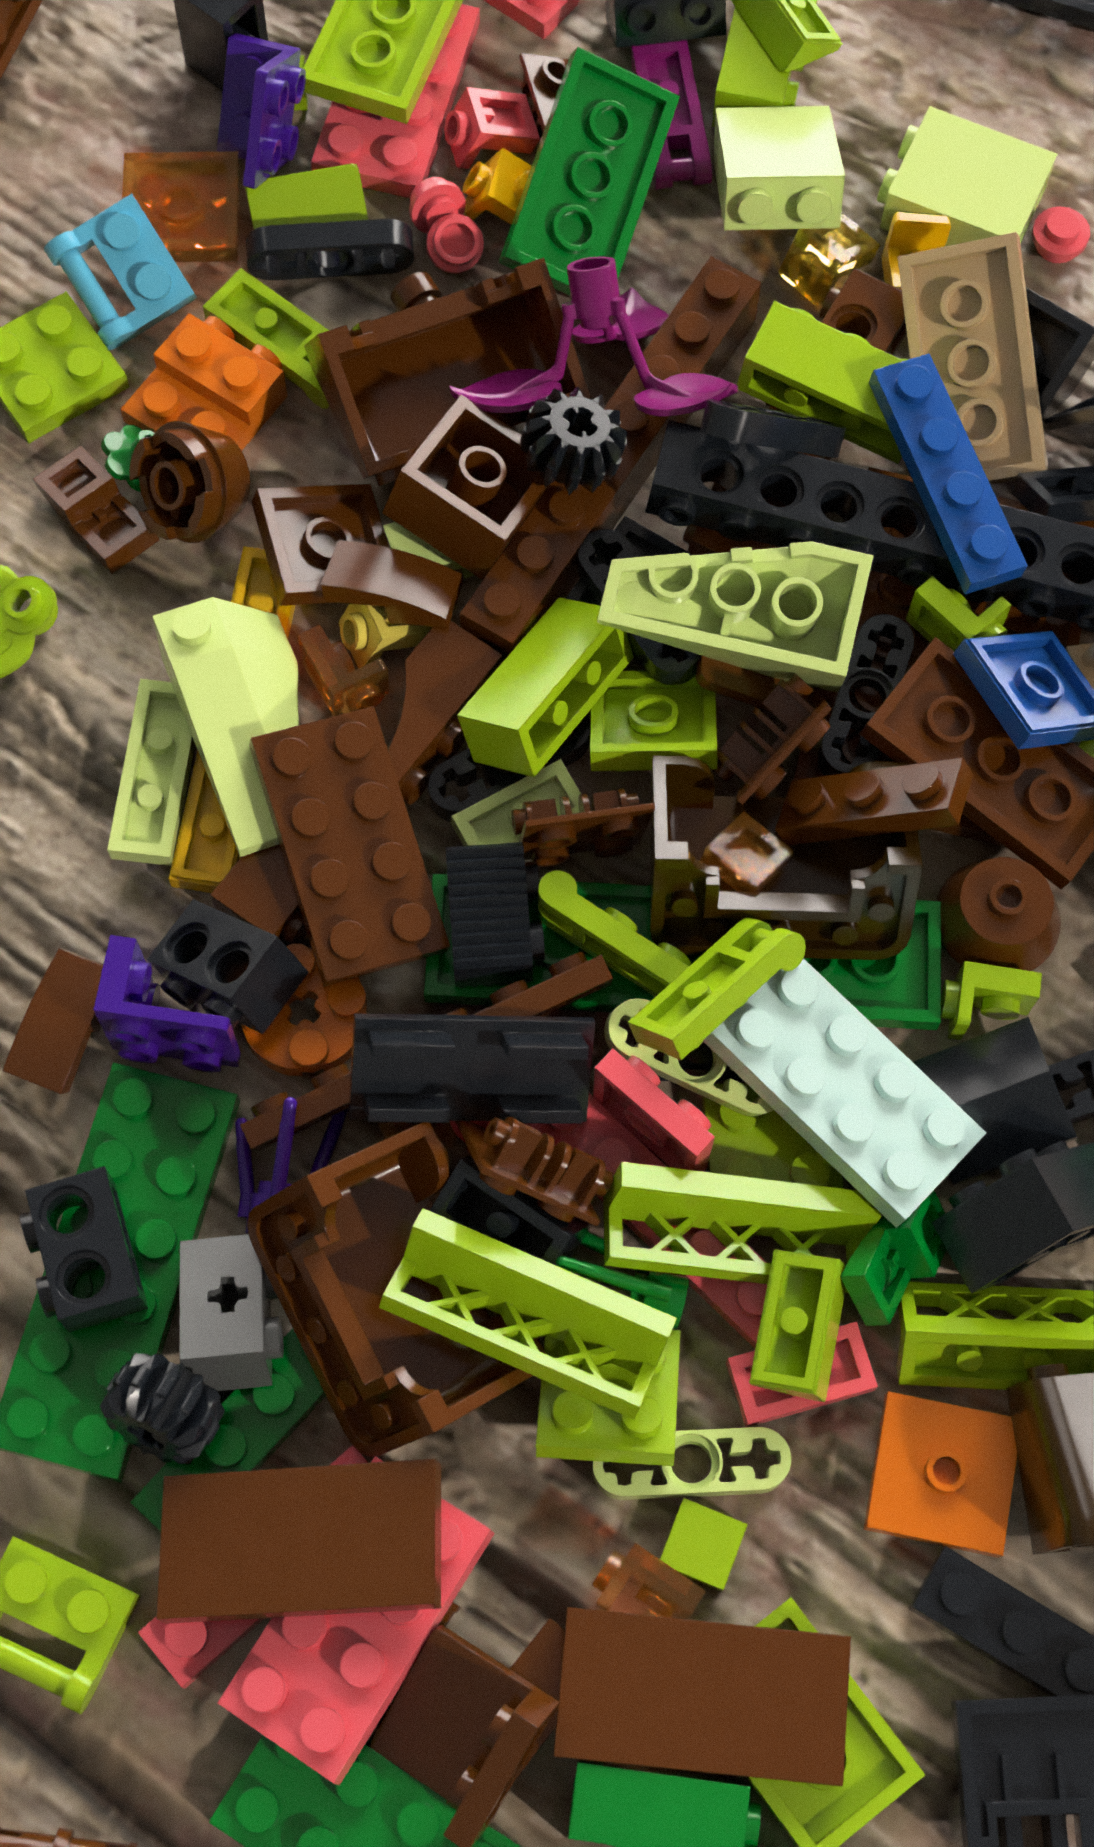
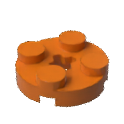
M290 944L286 947L307 969L308 975L264 1034L242 1024L241 1026L249 1049L259 1061L270 1069L288 1076H303L302 1072L313 1073L321 1069L325 1072L344 1064L351 1058L354 1013L367 1014L366 993L359 977L324 987L312 948L302 944ZM306 998L316 1000L314 1008L320 1016L314 1023L303 1019L298 1025H294L289 1021L292 1017V1010L289 1005L293 1001H303Z

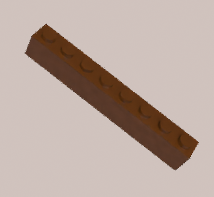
M710 256L644 350L643 356L650 373L663 381L681 373H698L718 377L755 323L762 282ZM635 364L603 408L604 410H619L620 427L627 431V445L621 456L622 461L617 473L612 476L610 481L603 480L602 484L593 493L579 484L578 488L568 495L563 483L555 481L550 484L460 612V627L502 654V662L559 597L566 598L580 578L578 573V550L588 535L597 530H613L658 463L668 420L686 424L693 413L675 416H655L639 411L635 407L634 397L636 394L647 389L641 382Z

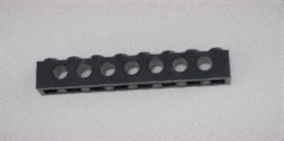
M668 420L645 513L657 515L666 523L676 526L692 524L715 530L722 536L734 541L754 540L778 546L779 548L789 547L790 543L812 541L874 555L871 571L898 577L901 582L907 585L920 587L929 578L934 576L947 589L956 590L968 601L995 602L1000 597H1004L1012 607H1016L1027 616L1037 618L1051 616L1077 623L1080 628L1094 632V528L999 504L1028 566L1019 578L964 594L914 482L794 451L744 444L718 438L701 432L700 427ZM715 482L722 485L727 491H713L703 483ZM763 498H777L780 501H782L786 506H772L768 504ZM832 512L838 514L845 522L831 521L823 513ZM883 528H894L901 532L905 538L893 537ZM1063 573H1070L1076 576L1082 584L1069 581Z

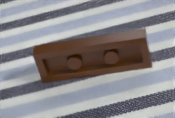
M963 758L792 780L775 830L786 845L958 826L973 773Z

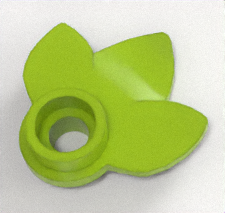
M0 565V679L11 674L30 659L35 637L48 631L55 623L58 615L57 597L48 583L35 576L19 578L10 568ZM31 598L28 608L20 612L23 603Z

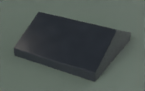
M1029 1017L913 1061L925 1075L986 1132L980 1141L949 1173L954 1186L995 1171L1002 1163L1028 1149L1033 1148L1037 1154L1057 1142L1065 1140L1068 1143L1078 1139Z

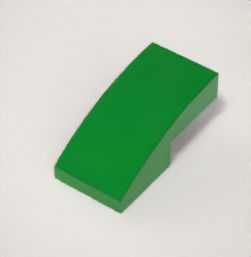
M935 1190L897 1228L886 1217L882 1216L860 1242L840 1277L866 1326L890 1325L910 1278L935 1277L946 1252L943 1242L931 1223L945 1214Z

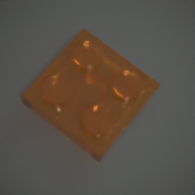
M238 151L124 153L122 199L131 193L134 195L175 262H238L240 160Z

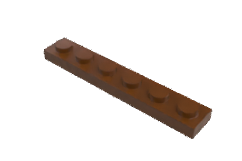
M584 951L550 966L548 969L552 978L528 988L523 979L497 990L489 995L493 1006L474 1015L546 1016L612 985L613 977L602 954L587 960ZM463 1007L455 1011H452L446 1015L469 1014L466 1008ZM346 1063L312 1078L310 1081L315 1090L295 1098L297 1108L294 1134L349 1108L351 1073ZM287 1092L279 1093L252 1106L251 1111L255 1118L240 1124L251 1149L260 1151L277 1143L284 1100L289 1097Z

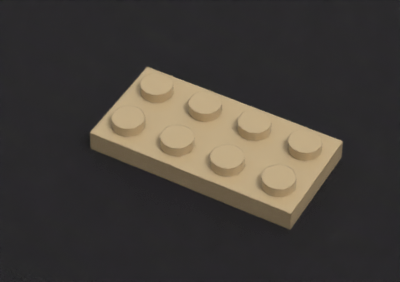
M1017 232L897 256L910 359L930 353L989 483L996 484L1017 480L1018 473L1048 470L1020 237Z

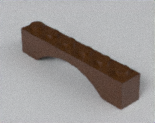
M451 620L448 628L432 627L405 660L406 691L401 720L388 752L404 802L409 805L416 802L425 791L431 776L429 772L442 756L449 759L463 744L465 736L457 714L502 663V654ZM280 844L242 856L210 894L214 909L278 936L286 946L300 944L308 935Z

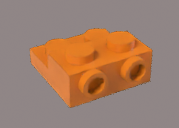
M188 313L153 354L156 368L120 409L123 421L128 425H135L142 430H150L154 433L161 426L169 422H186L229 436L242 451L287 398L281 361L271 350L257 344L252 350H249L236 342L235 334L221 319L215 316H208L203 322Z

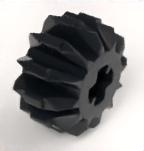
M579 386L570 393L569 397L554 388L550 395L546 396L545 401L536 400L535 405L530 408L526 419L527 425L524 426L520 437V450L527 454V471L544 472L545 487L555 481L563 483L568 495L576 490L579 484L593 493L602 484L603 480H611L612 476L617 473L622 461L621 456L627 445V431L620 427V411L604 410L603 395L593 400L584 398Z
M135 1353L130 1361H127L119 1372H116L105 1390L107 1394L100 1405L109 1428L121 1433L124 1442L134 1444L141 1449L143 1454L150 1453L157 1456L164 1463L175 1461L178 1464H191L194 1458L199 1457L205 1446L211 1444L220 1428L219 1422L225 1412L219 1400L220 1395L217 1390L206 1385L203 1382L202 1375L190 1372L184 1367L182 1362L179 1364L170 1362L162 1354L150 1356L144 1353Z

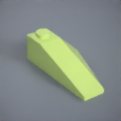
M810 541L790 543L789 547L752 550V547L733 548L730 549V552L691 556L688 553L612 559L597 623L776 679L788 681L796 673L810 687L838 693L847 675L874 555Z
M214 597L153 615L162 661L240 857L280 844L249 747L252 737L299 725L298 662L278 615Z

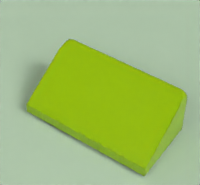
M731 0L781 72L793 71L836 52L843 44L814 0Z
M351 163L267 178L256 189L245 187L253 230L268 225L368 220L357 164Z
M774 1249L749 1384L809 1400L826 1401L846 1290L840 1277L846 1266L840 1259Z

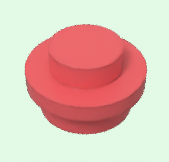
M441 177L427 178L417 184L411 193L409 205L410 218L418 230L428 234L434 222L442 216L448 214L464 215L466 208L465 197L460 188L453 182Z
M1059 206L1044 210L1037 216L1032 228V240L1036 251L1043 259L1052 263H1065L1080 255L1085 250L1090 238V227L1087 220L1079 212L1068 207Z
M461 214L442 216L434 222L426 237L428 256L433 264L444 272L452 274L466 272L476 265L483 253L484 240L482 232L478 225L467 216Z

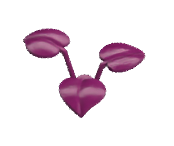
M606 256L583 258L567 265L571 301L561 304L563 321L555 362L549 370L516 369L496 374L461 389L449 385L450 393L455 399H458L462 394L483 411L513 413L529 410L535 405L536 400L545 401L546 396L550 395L554 388L563 392L562 385L557 381H560L564 376L572 335L574 341L585 344L601 343L614 339L626 342L641 382L647 389L636 394L634 397L635 407L643 413L655 416L687 414L705 408L707 399L720 401L723 398L738 393V385L711 375L681 373L663 381L650 373L637 339L657 333L669 315L662 309L645 301L633 287H630L629 290L620 296L615 259ZM574 319H580L581 323L573 328Z

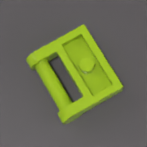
M12 1536L0 1560V1619L3 1613L8 1614L86 1651L79 1667L74 1671L0 1636V1669L61 1697V1706L75 1713L82 1714L90 1703L141 1596Z

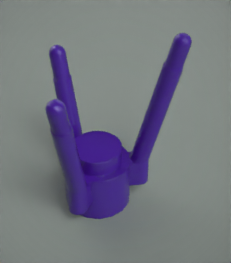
M288 1097L284 1100L272 1181H259L258 1193H255L251 1148L240 1124L247 1122L245 1118H238L235 1122L240 1186L237 1214L239 1218H245L248 1221L249 1212L256 1205L291 1185L287 1183L297 1108V1101L293 1097ZM348 1109L332 1116L309 1174L328 1166L343 1128ZM246 1224V1231H245L246 1234H248V1226H247V1224Z

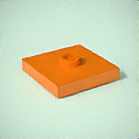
M888 1391L884 1396L863 1530L996 1558L1002 1557L1017 1460V1448L1011 1416Z

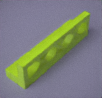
M621 1162L613 1175V1182L609 1191L603 1196L604 1266L768 1284L771 1263L764 1262L746 1244L755 1235L772 1237L785 1251L813 1255L810 1250L819 1242L845 1245L846 1261L848 1263L860 1242L873 1225L880 1220L881 1213L857 1190ZM622 1219L645 1222L659 1236L661 1241L651 1249L623 1246ZM692 1227L708 1229L726 1248L716 1257L700 1255L682 1236ZM734 1255L737 1259H732L730 1257Z
M422 1208L412 1227L404 1257L384 1291L379 1308L633 1420H635L677 1319ZM411 1276L438 1287L444 1299L425 1302L403 1291ZM487 1308L500 1314L507 1327L489 1330L476 1324L469 1311ZM547 1335L564 1342L570 1355L559 1358L546 1355L538 1350L533 1339ZM613 1363L638 1374L632 1390H626L604 1380L597 1366Z
M909 1281L898 1305L901 1335L896 1370L899 1385L1007 1390L1006 1388L1014 1384L1028 1381L1026 1369L1060 1363L1067 1364L1069 1375L1094 1373V1291L992 1286L971 1294L966 1284ZM916 1306L940 1307L949 1314L947 1316L917 1315ZM1006 1310L1016 1316V1318L996 1319L986 1313V1311ZM1053 1314H1073L1084 1321L1082 1323L1063 1322L1053 1316Z

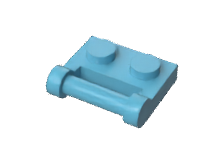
M132 193L74 230L54 237L44 247V251L52 264L62 267L99 326L100 330L97 334L108 350L122 346L197 299ZM94 245L97 246L135 307V310L126 316H119L81 253Z

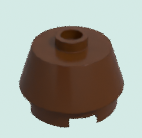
M173 421L161 426L153 436L142 438L133 451L129 477L130 480L139 479L141 495L147 508L146 510L138 511L139 515L153 533L165 540L177 538L187 543L205 541L238 516L247 504L250 494V473L247 461L236 442L223 433L186 422Z
M997 857L970 863L954 872L943 884L936 901H941V943L949 955L960 964V968L964 961L1032 971L1050 956L1059 939L1061 917L1055 896L1041 872L1025 861L1010 857Z

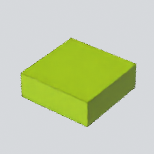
M683 1498L657 1566L722 1592L748 1524Z

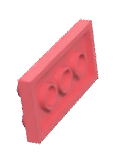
M461 4L407 124L332 101L311 160V169L317 170L351 163L357 164L362 188L410 198L416 185L429 178L444 132L445 120L451 111L480 24V8Z
M374 1456L371 1463L384 1461ZM441 1498V1608L271 1618L217 1704L333 1784L340 1785L412 1669L432 1631L438 1627L495 1533Z

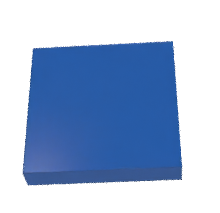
M1053 631L964 639L954 651V657L1018 750L1094 740V689Z

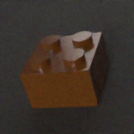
M461 394L400 471L382 513L483 580L549 485L544 486V472L527 471V454L520 450L521 434L489 412L483 411Z

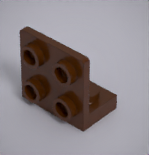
M441 1625L432 1631L372 1738L370 1745L374 1751L447 1800L446 1804L455 1809L456 1813L443 1836L459 1847H472L493 1821L560 1702L447 1627Z

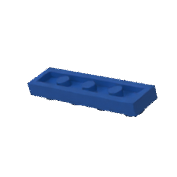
M930 353L873 370L868 383L964 594L1021 577L1028 565Z

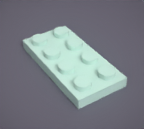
M804 958L799 966L792 971L780 969L742 1007L735 1010L703 1041L896 1228L916 1210L986 1134L968 1114Z

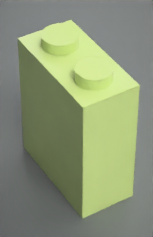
M829 106L716 108L713 162L724 230L840 228L845 173Z
M929 106L920 127L910 125L905 133L898 153V158L903 160L899 170L889 168L882 181L877 196V201L885 204L880 228L889 231L893 215L898 212L947 216L950 219L951 229L945 246L1017 232L1021 245L1047 188L1057 153Z

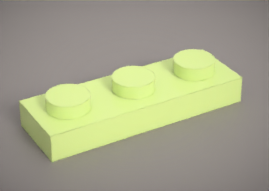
M140 679L107 848L111 859L172 866L181 826L195 742L171 682Z

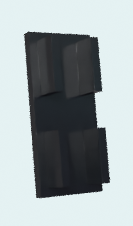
M354 1013L348 1108L349 1120L449 1123L450 1121H491L494 1118L504 1121L506 1118L512 1117L522 1123L582 1124V1122L587 1121L595 1020L593 1017Z

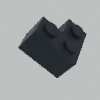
M1065 1140L1041 1150L1037 1154L1033 1148L1028 1149L1002 1163L998 1167L1002 1178L988 1187L984 1181H979L960 1190L948 1199L953 1209L931 1223L971 1294L1004 1283L1053 1252L1083 1243L1094 1237V1142L1069 1148Z

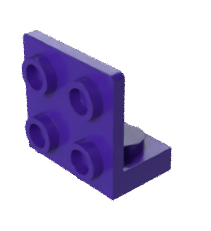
M235 33L228 37L216 152L246 159L243 186L256 189L267 178L275 175L288 161H292L295 156L299 129L297 126L292 125L294 104H298L303 96L306 72L304 68L299 67L301 48Z
M110 935L93 1010L112 1049L119 1050V1056L140 1063H155L158 1056L182 1059L184 1066L208 1073L220 1072L222 1065L239 1067L241 1052L230 1019L224 1016L158 1007L160 985L153 983L151 963L145 961L137 939Z

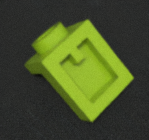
M932 576L915 590L905 620L929 642L936 637L955 651L964 639L1006 635L1007 630L1003 627L1011 604L1004 597H1000L977 617L972 612L967 600L954 589H947Z
M964 961L954 981L945 980L942 989L941 1018L949 1019L948 1039L961 1041L971 1023L972 1007L981 1008L980 1012L982 1015L998 1020H1013L1019 1018L1020 1015L1027 1016L1040 998L1042 973Z

